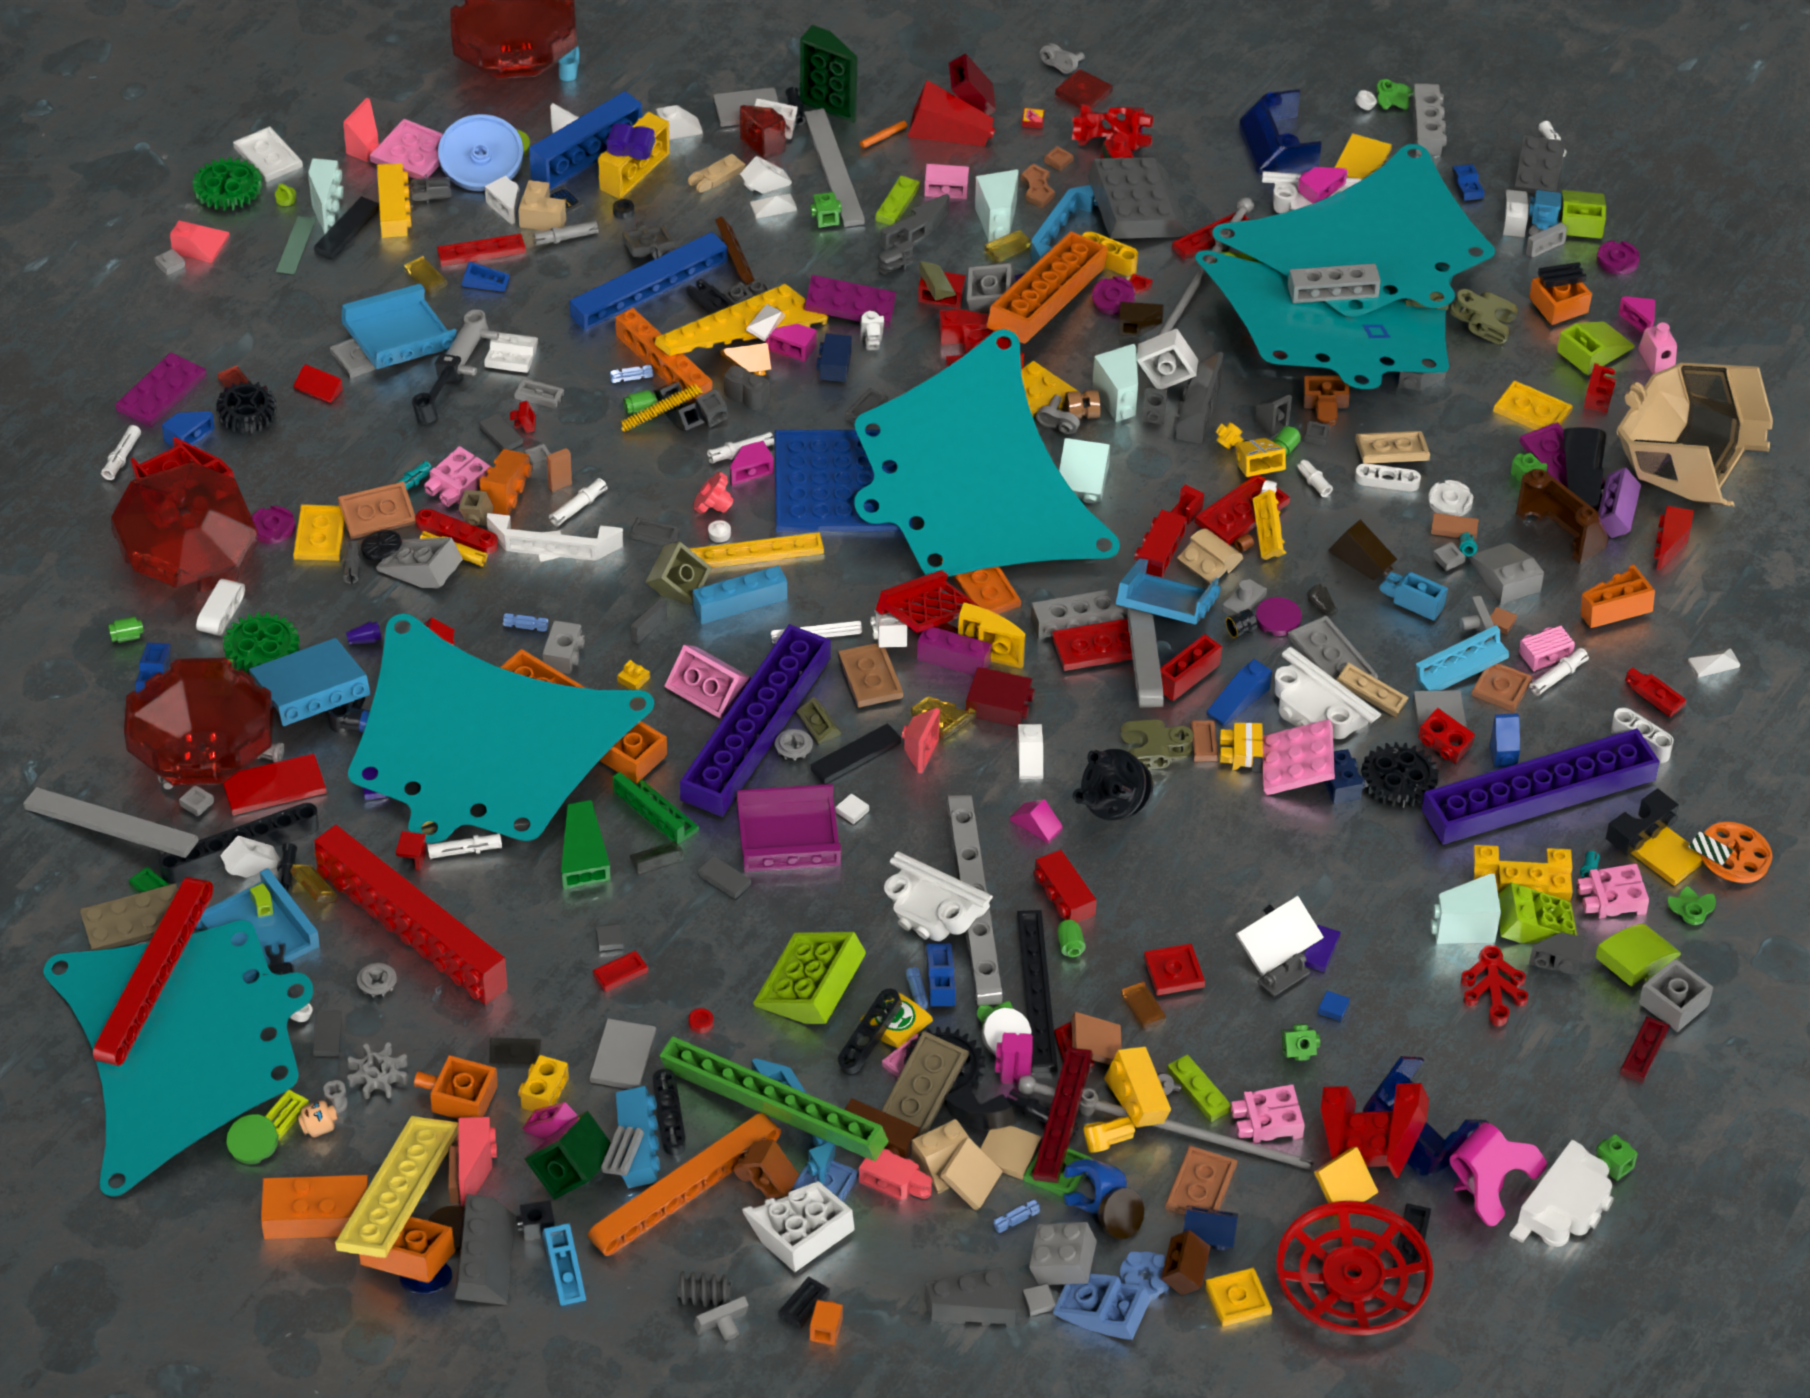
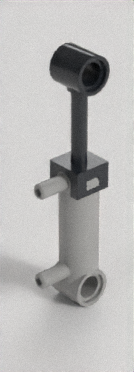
M470 310L464 315L465 323L446 354L440 353L434 363L438 376L436 383L429 393H419L413 397L412 404L416 420L419 423L428 424L437 419L435 399L446 381L459 383L464 374L471 376L477 374L476 367L465 366V363L479 340L483 338L497 340L499 338L498 331L488 329L485 313L482 310Z

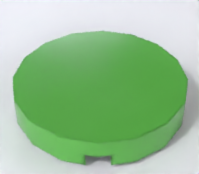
M249 1114L239 1118L232 1124L227 1133L226 1143L229 1152L237 1161L244 1164H257L274 1153L278 1145L279 1136L275 1125L267 1117L260 1114Z

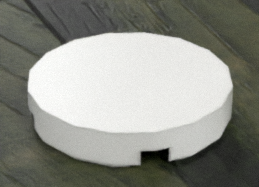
M1446 480L1445 483L1439 484L1438 482L1431 487L1428 503L1435 513L1463 516L1471 510L1474 497L1470 493V489L1463 483Z
M1002 1008L995 1010L985 1019L981 1036L986 1048L996 1055L997 1042H1002V1034L1004 1032L1016 1033V1035H1019V1033L1031 1034V1028L1028 1020L1022 1013L1015 1009Z

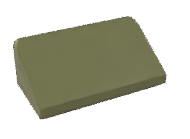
M924 261L919 262V273L935 300L955 296V291L940 265Z
M814 696L796 710L817 743H823L843 734L822 703Z

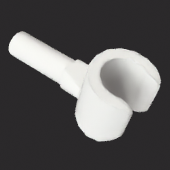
M1266 480L1260 494L1269 489L1276 493L1277 483Z

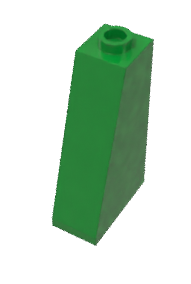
M592 800L568 804L561 866L563 889L611 881L610 863Z

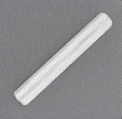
M859 620L799 627L825 638L862 633V624ZM785 629L771 631V641L773 644H776Z

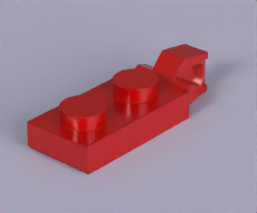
M1634 667L1627 671L1625 681L1631 688L1670 718L1686 705L1687 700L1653 674L1643 675Z

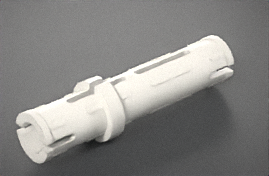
M130 425L115 451L109 454L108 462L101 471V475L105 479L113 480L118 470L125 465L126 457L141 435V430L137 426Z
M767 432L735 443L728 442L725 443V446L710 449L707 451L708 457L712 456L709 461L713 464L728 458L730 460L735 459L742 446L762 440L767 447L773 446L774 438H769L773 435L771 432Z
M598 478L588 487L580 489L575 497L549 515L551 523L559 527L587 504H592L598 495L607 490L606 483L601 478Z
M1578 648L1570 656L1560 659L1555 667L1530 683L1529 687H1534L1531 689V692L1536 696H1540L1563 677L1573 674L1578 666L1589 659L1588 656H1585L1587 652L1582 648Z
M500 833L481 837L473 835V838L427 844L430 859L471 852L480 854V851L502 848Z

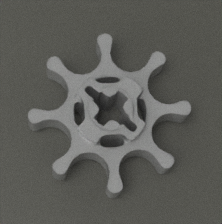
M386 1043L384 1050L378 1053L372 1052L369 1049V1044H364L363 1052L365 1058H347L348 1068L358 1071L347 1076L348 1086L353 1087L356 1084H364L363 1096L365 1099H369L370 1093L374 1089L384 1090L386 1097L390 1098L392 1097L391 1083L400 1082L403 1085L408 1083L407 1073L397 1071V1069L408 1065L407 1056L403 1054L397 1058L390 1057L392 1054L391 1043Z

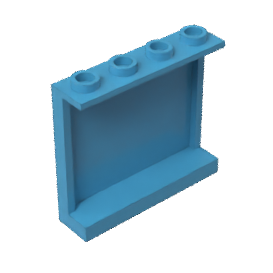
M422 284L342 305V324L376 369L448 350L456 338V329L447 330L424 300L425 288Z
M1139 558L1119 584L1116 605L1196 625L1201 618L1204 619L1206 612H1209L1211 605H1214L1215 599L1218 600L1221 586H1218L1219 578L1217 577L1205 589L1146 574L1148 560Z
M337 638L249 669L253 689L256 693L262 691L279 712L282 726L371 695L367 675Z
M269 868L260 872V883L205 909L195 928L196 931H203L238 920L249 921L256 930L267 964H270V959L265 953L266 945H272V952L278 954L280 951L279 944L285 943L284 962H290L320 947L318 931ZM264 883L271 895L273 915L258 917L257 908L250 898L249 889ZM244 932L236 933L232 937L231 943L234 946H242L247 942L248 936ZM256 969L246 971L243 975L244 982L249 983L259 978V972Z

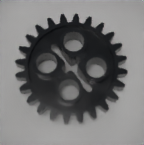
M1397 742L1394 743V747L1385 743V749L1377 746L1376 752L1370 750L1369 757L1365 756L1361 775L1364 778L1365 787H1368L1367 793H1375V800L1382 797L1383 804L1392 801V807H1395L1397 802L1401 804L1402 808L1405 807L1406 802L1413 807L1415 800L1421 804L1423 803L1424 792L1436 788L1439 778L1436 762H1431V755L1424 757V749L1417 752L1416 745L1410 749L1407 743H1404L1403 747H1399Z
M937 1027L934 1034L927 1029L926 1032L969 1052L965 1061L967 1064L962 1066L948 1094L968 1085L971 1091L972 1089L978 1090L979 1082L983 1081L986 1065H983L985 1056H980L982 1048H975L976 1040L969 1042L968 1033L962 1037L959 1036L960 1029H957L954 1034L950 1033L949 1027L946 1028L945 1032H941V1029ZM920 1033L918 1034L917 1041L912 1040L910 1048L906 1049L904 1065L908 1061L914 1047L916 1046L921 1036Z

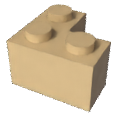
M529 180L519 206L520 228L547 231L551 230V227H564L566 221L565 200L550 198L549 183Z

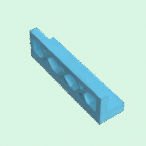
M1495 625L1416 663V676L1419 685L1424 691H1441L1508 659L1509 651L1500 642L1499 627ZM1493 636V639L1485 642L1488 638Z

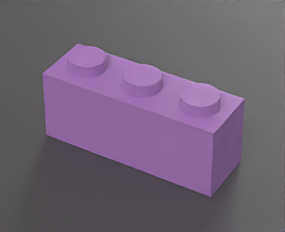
M1626 467L1607 474L1598 514L1607 534L1611 538L1625 535L1631 531L1641 484Z

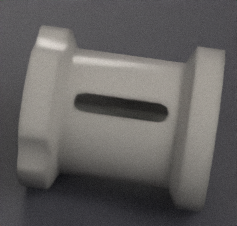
M259 738L254 750V758L259 760L261 758L273 760L274 763L280 762L284 754V744L280 742L278 744L269 743Z
M338 1080L327 1082L323 1087L326 1097L325 1102L328 1106L333 1105L337 1113H341L348 1106L347 1098L345 1097V1084Z

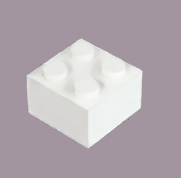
M1177 328L1138 344L1137 361L1156 389H1165L1197 376L1198 359Z

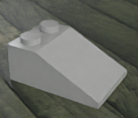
M452 537L401 539L402 545L400 549L393 555L383 558L376 569L381 573L418 587L436 589L445 584L446 579L457 569L463 558Z
M1510 543L1479 551L1473 556L1468 557L1500 604L1541 592L1544 572L1532 556Z

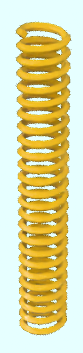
M694 384V387L691 385L687 389L684 388V391L681 390V393L678 391V395L675 393L671 397L669 396L668 399L665 398V400L662 399V402L659 401V404L656 403L649 406V408L646 407V410L643 409V412L640 410V414L637 412L633 416L630 415V418L627 417V420L624 418V422L621 420L622 431H629V428L632 429V426L635 428V425L638 426L642 422L645 423V420H651V417L654 418L658 414H664V411L667 412V409L670 410V407L673 409L680 405V403L683 404V401L686 402V399L689 401V398L692 399L696 395L699 396V393L702 394L701 388H698L696 384Z

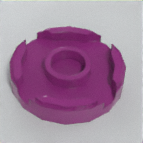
M1615 240L1608 241L1599 247L1597 262L1603 270L1617 275L1628 274L1638 267L1640 254L1637 248L1628 242L1621 241V243H1615Z
M1113 276V279H1102L1094 286L1092 301L1095 308L1101 313L1116 315L1120 313V302L1135 301V291L1132 283L1126 278Z
M270 506L269 509L261 508L250 519L251 534L255 539L263 543L274 544L283 542L291 537L295 531L293 514L284 507Z
M1274 597L1266 599L1258 605L1255 618L1257 625L1262 631L1266 633L1267 631L1271 632L1274 636H1287L1289 631L1298 628L1300 625L1302 613L1295 602L1286 598Z

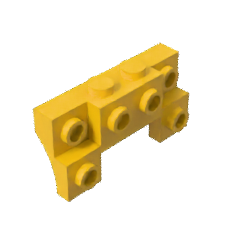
M1474 845L1473 880L1488 874H1495L1498 895L1513 882L1571 902V849L1547 848L1546 863L1499 861L1498 846Z

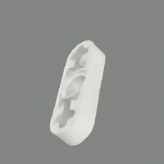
M1360 464L1356 468L1355 480L1363 486L1413 492L1420 487L1421 475L1417 471L1410 469ZM1389 475L1392 476L1394 479L1386 480L1383 478V476Z

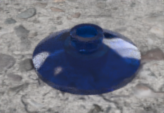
M445 1263L429 1283L399 1276L400 1284L406 1291L413 1294L427 1295L436 1293L449 1285L452 1280V1270Z

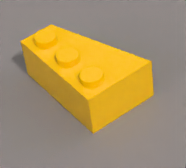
M1146 1047L1118 1050L1104 1080L1136 1127L1164 1124L1171 1108Z

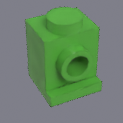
M1531 452L1526 455L1519 453L1513 459L1511 474L1521 483L1524 474L1533 469H1542L1547 472L1548 465L1546 463L1542 464Z

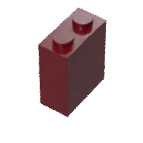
M965 53L949 62L951 90L954 94L989 116L995 112L993 83Z
M978 667L966 699L965 716L1018 727V724H1021L1023 719H1027L1030 708L1028 703L1034 700L1035 689L1032 688V678Z

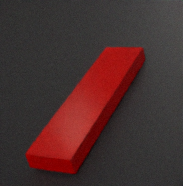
M1235 213L1173 241L1171 248L1185 260L1196 255L1197 252L1215 246V238L1212 234L1214 227L1230 223ZM1244 215L1241 221L1250 220Z
M522 234L437 247L441 267L526 253Z

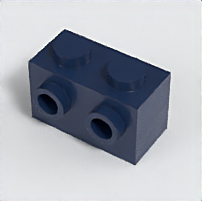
M826 333L825 340L820 342L819 355L822 356L817 357L816 370L820 371V380L846 382L852 352V336Z
M1349 749L1334 751L1335 779L1324 781L1333 804L1360 800L1362 789H1365L1364 778L1362 775H1359L1357 761L1351 757Z
M1187 1206L1183 1232L1191 1230L1207 1244L1213 1245V1249L1228 1251V1247L1234 1248L1238 1213Z

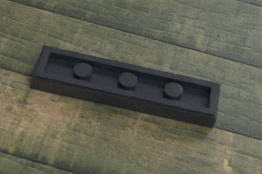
M361 196L315 244L314 252L333 259L380 209L379 203Z
M887 723L812 763L811 771L826 784L899 745L902 737Z

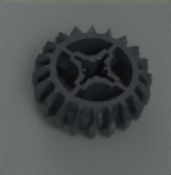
M240 381L239 385L232 383L231 388L225 387L224 392L219 394V399L216 402V414L221 425H224L226 430L232 429L233 433L241 431L242 435L245 432H250L252 435L255 430L261 433L262 427L268 428L269 423H273L274 416L277 413V404L272 391H268L267 386L261 387L259 382L252 384L249 381L248 384H243Z

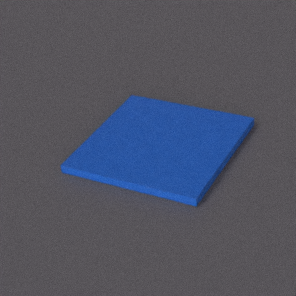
M881 429L865 430L866 434L871 437L878 436ZM775 430L776 532L902 531L894 523L872 524L866 522L856 511L854 505L855 496L874 480V471L856 430ZM886 460L882 464L883 471L889 474L896 472L898 468L893 460ZM868 499L864 503V509L867 512L874 513L879 509V503L874 499ZM912 518L909 520V526H910L911 528H912Z

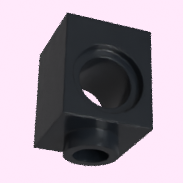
M551 1200L520 1205V1216H516L518 1232L523 1231L525 1241L543 1238L542 1231L544 1229L555 1227Z

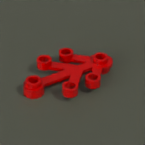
M1487 945L1479 952V962L1471 969L1462 973L1461 983L1466 987L1474 986L1476 977L1486 968L1488 975L1473 989L1467 990L1464 993L1463 1002L1470 1007L1477 1005L1479 996L1490 988L1492 1006L1489 1011V1020L1495 1026H1502L1507 1023L1510 1010L1506 1005L1502 1004L1501 989L1513 997L1515 1005L1525 1006L1528 1001V993L1517 987L1524 985L1526 975L1523 971L1516 970L1503 960V954L1499 947ZM1498 969L1510 976V982L1498 974Z

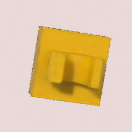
M629 660L624 665V669L617 675V682L632 690H638L650 679V671L644 669L641 665L635 664L632 660Z

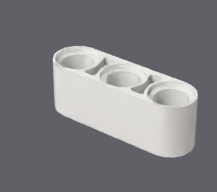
M221 578L198 616L197 630L221 636L244 597L245 585Z
M1618 708L1613 716L1611 725L1612 735L1638 728L1660 763L1667 762L1670 759L1673 747V737L1631 709Z

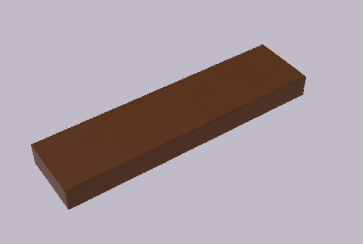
M718 217L715 219L716 224L727 245L739 276L748 285L755 281L752 271L732 227L724 217Z

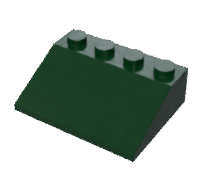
M811 25L800 38V100L806 106L817 110L824 109L828 114L855 123L857 113L858 57L831 31L815 25Z

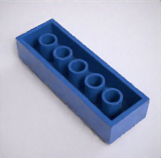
M624 91L550 134L548 137L529 147L531 180L549 183L551 190L597 163L599 156L607 150V139L613 125L621 123L633 126L636 124L638 119L642 118V103Z

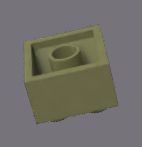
M678 541L663 546L645 583L661 596L693 605V590L704 586L712 567Z

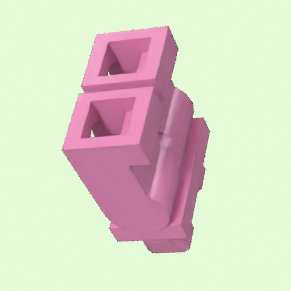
M459 446L438 464L436 468L429 471L430 479L424 484L425 492L430 496L441 492L440 501L447 507L455 502L460 505L464 491H476L480 488L481 476L487 477L489 474L487 469L491 466L478 457L475 458L473 454Z
M1637 863L1605 868L1599 871L1597 869L1590 870L1589 877L1577 879L1576 887L1578 894H1591L1589 897H1583L1582 904L1585 913L1597 912L1599 919L1606 918V915L1617 916L1627 912H1636L1637 915L1647 914L1649 897L1642 882Z
M1293 1085L1259 1090L1253 1093L1252 1091L1244 1092V1099L1231 1102L1232 1117H1246V1120L1236 1121L1238 1138L1251 1137L1253 1144L1261 1143V1140L1270 1141L1277 1137L1292 1136L1293 1140L1303 1138L1304 1121Z

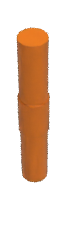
M902 120L860 141L859 144L862 149H865L907 128V123L905 120Z

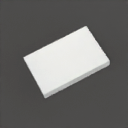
M271 127L233 142L234 148L245 160H248V164H254V168L259 169V174H261L265 182L303 167L302 160Z
M1298 896L1235 934L1261 976L1286 962L1294 954L1302 952L1324 938Z

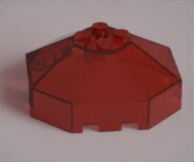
M465 0V4L461 7L455 5L450 9L453 55L495 79L539 76L578 46L574 0ZM515 52H519V57H515Z
M195 462L130 481L111 516L112 533L118 541L125 563L131 564L133 571L140 573V575H145L173 588H180L181 586L197 582V591L202 593L214 589L221 578L234 582L239 581L258 545V530L235 478ZM186 506L188 511L191 512L190 514L185 513L183 516L180 515V510L178 509H183Z
M225 657L176 659L170 664V670L164 674L158 672L145 682L144 689L138 693L132 691L126 696L124 722L126 749L173 786L223 784L272 747L274 710L271 691L266 687L262 689L255 684L254 678L243 670L239 672L232 667V662ZM201 744H206V747H208L204 752H201L199 749Z

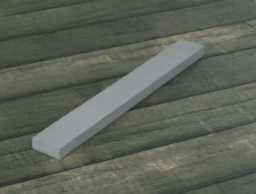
M819 109L804 112L806 125L830 191L834 192L836 200L841 202L842 212L839 215L843 226L849 227L864 224V215L825 110Z
M38 787L33 790L23 803L26 810L184 858L187 857L198 843L197 835Z

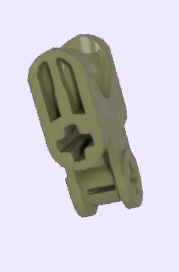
M1462 289L1457 293V300L1450 306L1451 314L1462 321L1468 322L1469 330L1472 333L1492 343L1504 344L1509 337V328L1499 321L1504 323L1513 321L1518 313L1517 306L1490 292L1477 295L1471 290Z
M1157 719L1128 721L1121 726V737L1126 743L1142 745V747L1133 748L1128 752L1144 763L1149 770L1166 768L1170 765L1171 759H1185L1192 753L1191 742L1193 741V732L1186 726L1165 728L1164 722Z

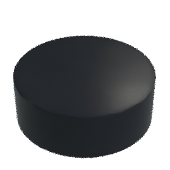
M628 199L617 200L613 204V214L620 219L632 217L634 214L633 202Z

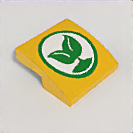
M901 993L898 994L902 1000V1006L881 1037L882 1042L895 1048L901 1047L933 1021L932 1016L922 1007ZM892 998V1000H886L885 1002H886V1004H887L888 1002H892V1003H893V1002H894V999ZM879 1016L874 1017L870 1024L877 1026L882 1023L883 1018Z

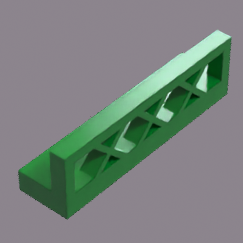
M621 772L613 776V792L676 845H679L699 831L698 825L642 779L635 785L631 779L624 776ZM683 824H685L687 827H689V829H687L686 831H684V825H683Z

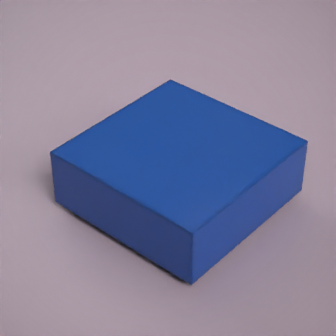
M1326 991L1318 1008V1014L1341 1022L1350 1004V998Z

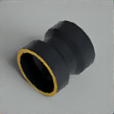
M1249 609L1241 611L1239 615L1233 614L1228 616L1225 620L1226 628L1233 638H1238L1244 632L1250 633L1257 629L1256 618Z

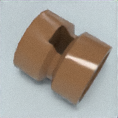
M1098 390L1084 391L1083 394L1079 391L1066 392V412L1074 414L1079 420L1082 416H1085L1086 419L1100 418Z

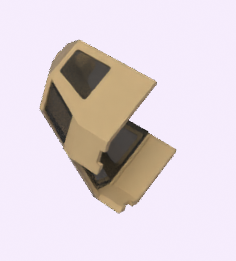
M1679 363L1653 374L1644 387L1638 382L1632 383L1631 391L1625 394V402L1631 408L1618 425L1617 436L1620 438L1622 448L1637 478L1695 502L1706 505L1735 507L1733 501H1727L1722 498L1720 488L1744 450L1769 452L1770 442H1766L1768 430H1772L1773 418L1759 367Z

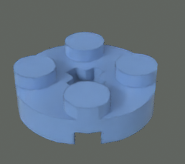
M1146 1251L1130 1252L1120 1267L1119 1279L1121 1283L1145 1286L1150 1299H1157L1164 1291L1166 1293L1170 1288L1168 1284L1161 1280L1166 1256ZM1145 1272L1152 1276H1149L1148 1279H1143V1276L1140 1274Z

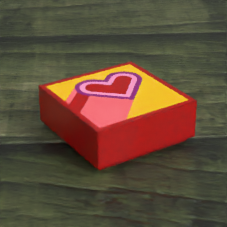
M1024 108L1022 127L1042 129L1045 110Z

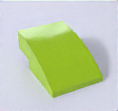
M1643 923L1625 928L1600 943L1597 947L1595 958L1632 987L1643 978L1646 980L1650 979L1671 961L1679 957L1681 952Z

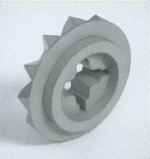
M798 729L783 731L775 740L778 755H783L785 760L793 758L796 761L799 757L805 759L807 754H811L813 747L810 735ZM792 741H795L797 748L792 749Z
M369 964L363 967L357 975L358 988L363 991L364 995L371 994L374 998L375 995L381 994L384 997L385 993L388 991L392 992L394 985L397 984L396 972L387 964ZM373 979H381L382 983L376 982L375 984H373Z

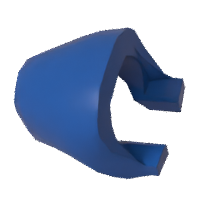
M1092 1159L1078 1160L1065 1166L1064 1177L1069 1178L1085 1173V1177L1092 1181L1096 1191L1095 1199L1087 1198L1082 1192L1064 1194L1065 1205L1076 1206L1089 1213L1097 1214L1099 1213L1102 1198L1107 1193H1110L1116 1187H1127L1125 1174L1116 1166Z

